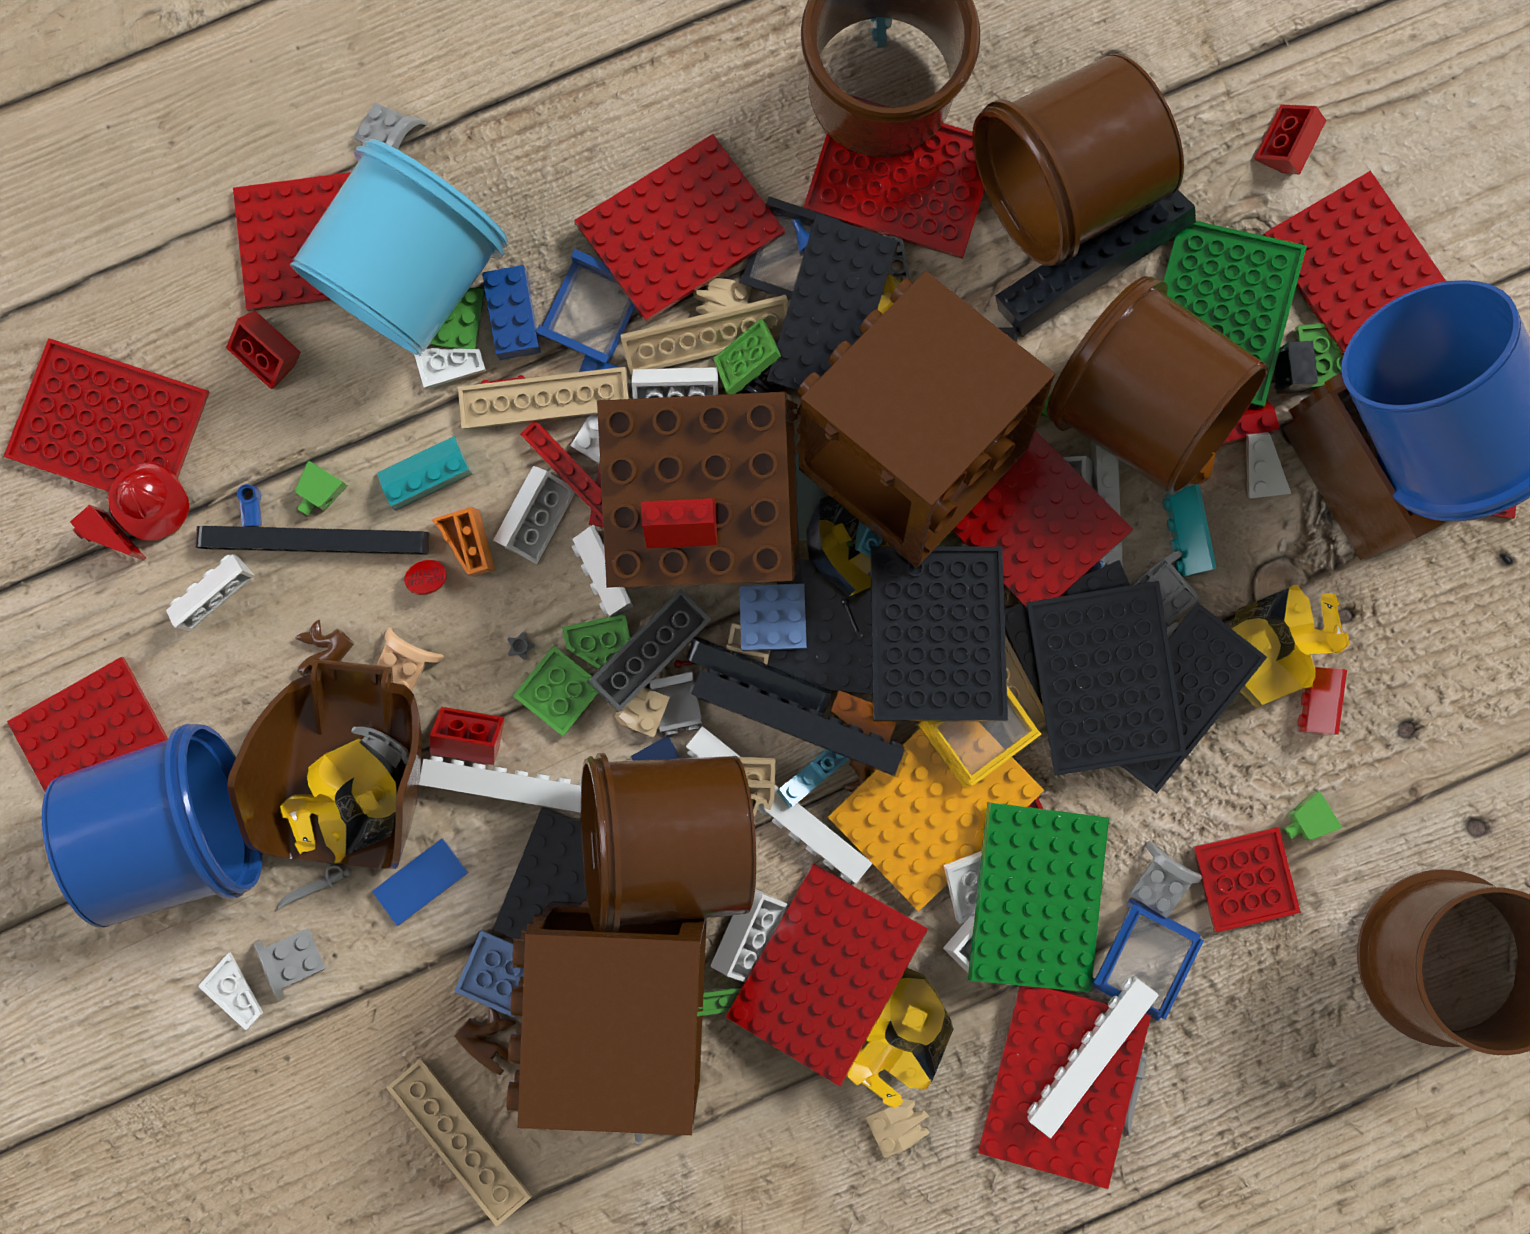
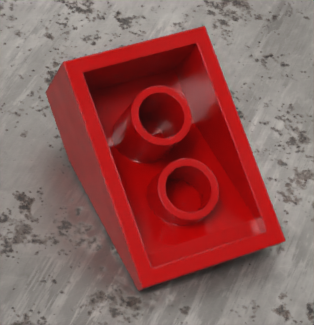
M89 504L70 521L75 527L73 532L79 538H85L89 542H96L143 561L146 559V556L106 511Z

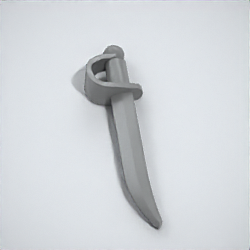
M331 864L327 868L324 878L292 891L281 900L277 909L328 885L331 888L335 887L334 882L345 878V876H350L351 870L349 868L344 869L340 864ZM331 868H337L340 870L336 873L330 874Z
M1143 1052L1124 1124L1128 1136L1131 1133L1132 1118L1142 1078L1146 1079L1147 1077L1143 1075L1146 1063L1144 1061L1147 1058Z

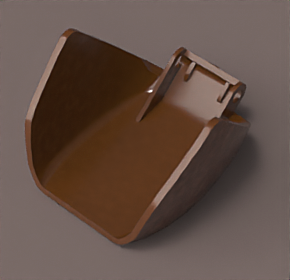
M315 659L311 675H305L292 681L269 703L257 718L243 741L228 777V793L242 839L249 849L271 856L377 869H396L398 867L417 804L421 768L422 731L415 696L407 686L393 683L392 667ZM353 727L372 728L401 743L408 750L409 759L407 764L402 760L397 769L402 774V780L396 797V824L391 836L350 853L341 862L334 863L336 856L325 844L318 823V815L312 813L309 817L315 840V849L300 854L295 846L296 839L288 818H283L280 806L293 795L312 794L307 780L308 767L324 754L359 738L363 739V735L351 732Z

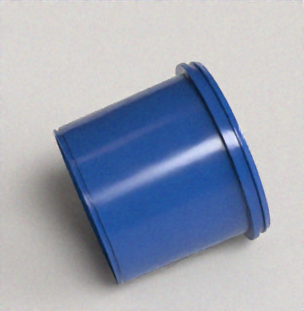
M1446 281L1424 286L1406 293L1386 304L1368 318L1347 345L1342 359V377L1378 451V463L1395 490V493L1392 495L1394 499L1407 510L1417 515L1440 521L1480 519L1508 510L1529 499L1530 337L1511 297L1498 287L1480 281Z
M202 724L178 726L171 732L168 740L53 779L47 787L42 804V831L47 857L55 880L65 899L77 915L88 924L104 928L216 894L225 899L238 898L251 890L259 880L263 853L249 849L245 845L228 793V777L236 756L226 741L214 729Z

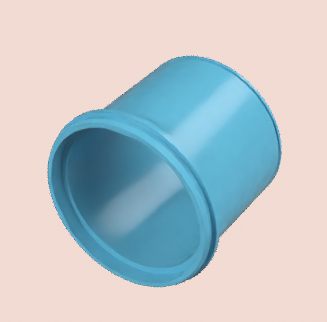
M368 139L363 142V146H358L354 151V155L359 162L293 259V262L290 263V266L302 278L350 314L404 349L421 356L491 258L502 259L505 254L503 248L507 247L508 238L502 229L483 210L437 174L396 148L379 140Z

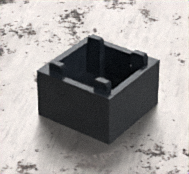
M1313 341L1288 342L1280 347L1274 369L1276 383L1274 389H1276L1277 394L1301 393L1318 383Z

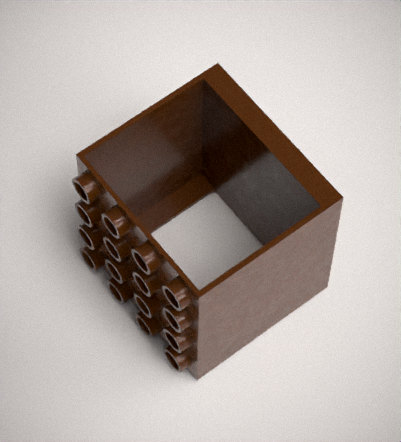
M927 271L914 283L908 278L904 279L895 288L890 297V301L893 302L890 308L884 314L878 309L872 311L860 327V332L863 335L853 345L848 341H843L838 345L829 358V363L832 367L822 377L816 372L810 374L803 381L797 392L801 397V404L797 410V414L800 415V424L796 430L800 434V440L796 446V449L799 451V470L915 568H918L1030 448L1056 374Z
M1342 372L1325 381L1324 385L1311 392V395L1288 410L1294 420L1284 426L1282 430L1360 560L1417 539L1447 522L1425 518L1409 510L1407 511L1404 506L1392 496L1395 493L1394 488L1343 405L1345 401L1351 399V395L1344 383Z
M786 392L597 400L606 588L792 581L800 570L794 421L798 419V414L794 413V409H798V404L793 402L791 395ZM715 498L717 545L646 548L642 527L641 502Z
M587 899L582 904L550 902L541 914H534L533 922H528L527 930H522L520 939H515L512 956L513 968H524V977L520 976L518 987L513 986L510 1005L511 1016H522V1023H518L516 1034H511L508 1053L509 1064H520V1070L517 1069L515 1072L514 1082H509L506 1102L507 1112H518L517 1128L692 1136L700 1086L703 1016H697V1012L703 1011V1009L698 1007H703L707 918L619 927L618 933L594 932Z

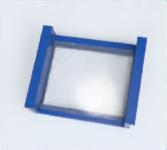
M574 249L571 255L572 264L543 326L539 325L536 333L604 364L610 363L621 339L620 335L624 333L635 306L611 275L603 261Z
M1129 899L1126 906L1130 909L1096 978H1092V987L1111 997L1115 995L1118 997L1123 990L1121 987L1127 978L1131 979L1135 975L1159 995L1146 1014L1151 1015V1018L1157 1021L1160 1018L1166 1020L1204 940L1200 939L1201 935Z

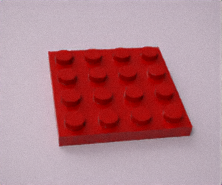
M1279 827L1193 846L1198 870L1202 875L1201 882L1214 932L1217 933L1301 913Z

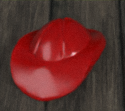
M143 462L126 468L115 478L108 493V508L115 522L123 530L136 538L153 541L165 538L180 529L189 512V499L180 481L169 469L156 463Z

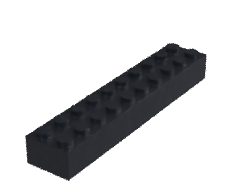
M1177 190L1167 198L1081 244L1076 256L1069 262L1055 266L1041 265L995 295L998 311L1013 327H1017V332L1023 337L1196 222L1195 205Z
M708 668L707 672L700 671L691 693L698 699L894 777H899L908 755L902 744L892 740L888 744L883 742L884 738L872 732L868 736L863 734L864 731L861 728L852 724L845 727L841 720L831 716L825 719L821 712L811 708L805 711L800 704L791 700L784 703L780 696L770 692L764 695V691L753 685L748 684L746 688L743 686L744 683L728 676L727 680L723 679V675Z

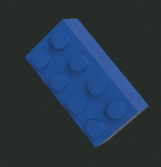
M520 265L482 272L495 351L499 360L541 353L539 337L536 333L537 326L528 274L525 266Z

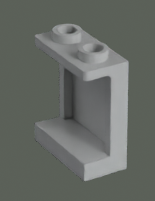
M692 672L650 681L651 690L670 697L659 726L660 732H665L666 736L678 733L680 728L686 727L687 731L699 729V724H703L698 698L691 694L695 685Z

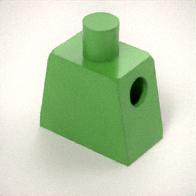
M308 461L295 489V493L304 498L297 509L306 515L310 514L315 505L325 511L348 485Z
M1312 792L1288 813L1293 823L1285 827L1284 832L1289 839L1301 835L1303 840L1310 841L1339 830L1342 826L1321 792Z

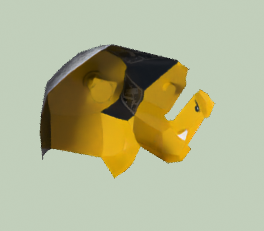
M831 496L820 499L806 530L808 556L812 564L826 578L850 597L871 587V578L867 575L871 571V558L855 550L859 520ZM882 540L880 546H889V545ZM846 542L851 543L853 546H847Z
M1293 585L1237 610L1230 628L1267 656L1266 660L1240 691L1256 708L1297 690L1312 687L1315 679V666L1311 655L1341 653L1350 645L1348 633L1342 631L1337 608L1340 603L1335 593L1321 594L1320 601L1324 628L1322 630L1315 629L1309 598L1299 588V585Z
M359 738L324 754L308 767L307 780L312 794L293 795L280 806L283 818H288L296 839L295 846L300 854L315 849V840L309 817L314 813L318 815V823L326 846L336 856L334 863H338L346 855L391 836L396 824V797L402 780V774L386 758Z
M909 968L906 969L867 1039L869 1043L859 1053L848 1073V1078L857 1086L859 1084L867 1086L883 1099L884 1104L892 1108L900 1106L904 1100L899 1093L879 1078V1072L884 1069L909 1088L927 1089L934 1079L954 1030L943 1003L924 974Z

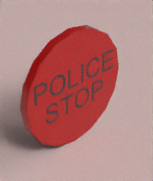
M435 560L417 562L405 573L404 582L406 588L411 593L417 595L434 593L446 582V569L440 562Z

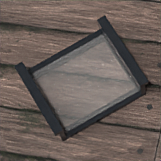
M769 196L766 208L771 210L785 229V234L749 257L739 283L775 296L786 295L787 300H790L803 258L799 254L797 232L792 221L800 219L804 229L810 234L816 214L840 222L841 220Z

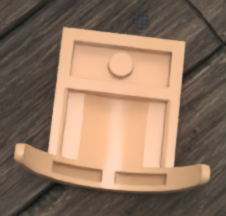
M388 627L385 633L387 643L377 665L392 667L393 683L405 685L413 693L426 663L440 662L443 660L444 655L417 648L399 638L392 631V628Z

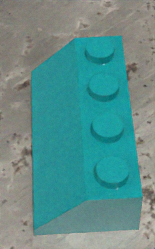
M455 436L377 472L383 492L390 507L394 510L401 509L472 475V471Z
M1200 484L1185 487L1176 495L1165 494L1163 508L1168 512L1167 528L1169 532H1172L1173 537L1171 548L1173 552L1179 550L1182 553V556L1175 561L1176 570L1185 578L1206 574L1217 569Z

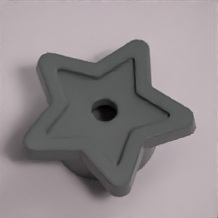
M524 632L517 638L509 637L507 639L511 645L508 653L509 656L519 655L525 660L527 651L534 647L533 643L526 640Z

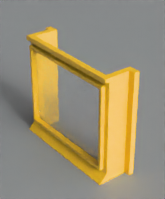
M1008 686V721H921L918 723V726L963 788L975 785L1041 735V732Z

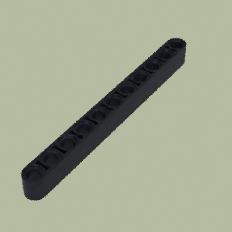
M197 526L195 548L210 550L427 555L429 553V532Z

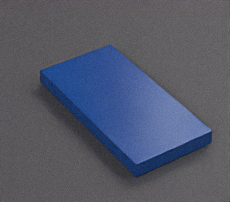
M442 838L372 892L395 924L399 926L469 872L444 838Z

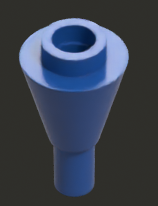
M795 219L792 221V224L797 232L799 254L803 256L809 233L804 229L800 219Z

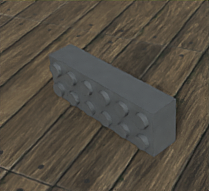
M680 589L587 683L616 712H620L711 619Z

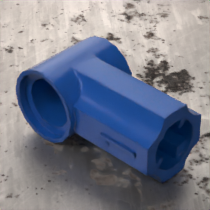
M244 484L237 490V497L240 500L242 527L262 526L260 508L262 495L258 488L250 484ZM252 489L253 497L247 500L245 494L248 490Z

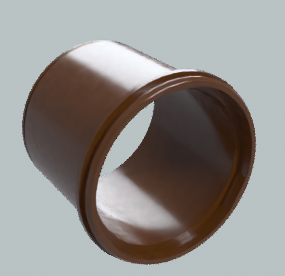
M808 0L801 24V47L804 62L809 72V98L818 122L836 142L849 150L868 156L888 157L912 151L927 142L946 120L954 98L966 85L977 61L980 48V23L973 0ZM876 17L893 18V20L914 26L935 43L946 62L949 81L938 92L913 105L895 108L873 106L861 102L844 92L828 75L821 61L820 54L837 33L852 24L876 19Z
M1114 53L1105 56L1016 101L995 100L979 113L973 125L972 141L975 161L989 201L1014 242L1031 259L1042 265L1055 266L1069 262L1076 256L1081 244L1174 194L1182 183L1184 155L1181 138L1172 112L1161 91L1147 72L1135 61L1122 54Z
M1143 276L1132 282L1109 304L1080 341L1056 381L1048 401L1047 415L1059 430L1075 429L1170 495H1176L1203 469L1213 456V453L1218 451L1238 424L1258 393L1267 375L1268 365L1167 295L1168 286L1164 281Z
M598 753L595 758L589 756L584 760L581 775V837L586 895L594 932L618 933L619 927L741 915L750 912L756 887V835L749 784L743 764L737 756L609 762L605 753Z
M1435 869L1415 873L1401 879L1385 890L1369 909L1361 926L1357 945V964L1361 982L1367 997L1380 1016L1400 1033L1432 1046H1463L1492 1055H1515L1530 1051V894L1514 889L1497 887L1473 874L1448 869ZM1481 895L1499 910L1513 933L1518 955L1514 985L1507 1000L1490 1018L1471 1028L1451 1031L1436 1015L1428 1000L1422 976L1423 954L1428 937L1439 919L1459 902L1472 896Z

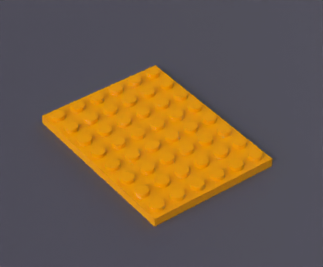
M944 721L937 727L971 775L1005 750L978 721ZM921 728L902 744L908 755L898 778L876 769L828 815V818L918 912L948 884L944 865L982 851L987 802L1028 807L1044 791L1013 757L1009 758L975 785L963 788Z

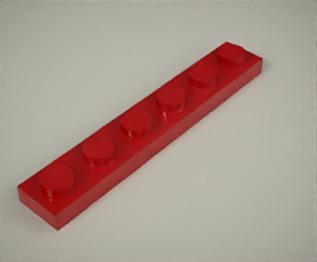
M533 421L520 435L603 521L601 487L538 421Z

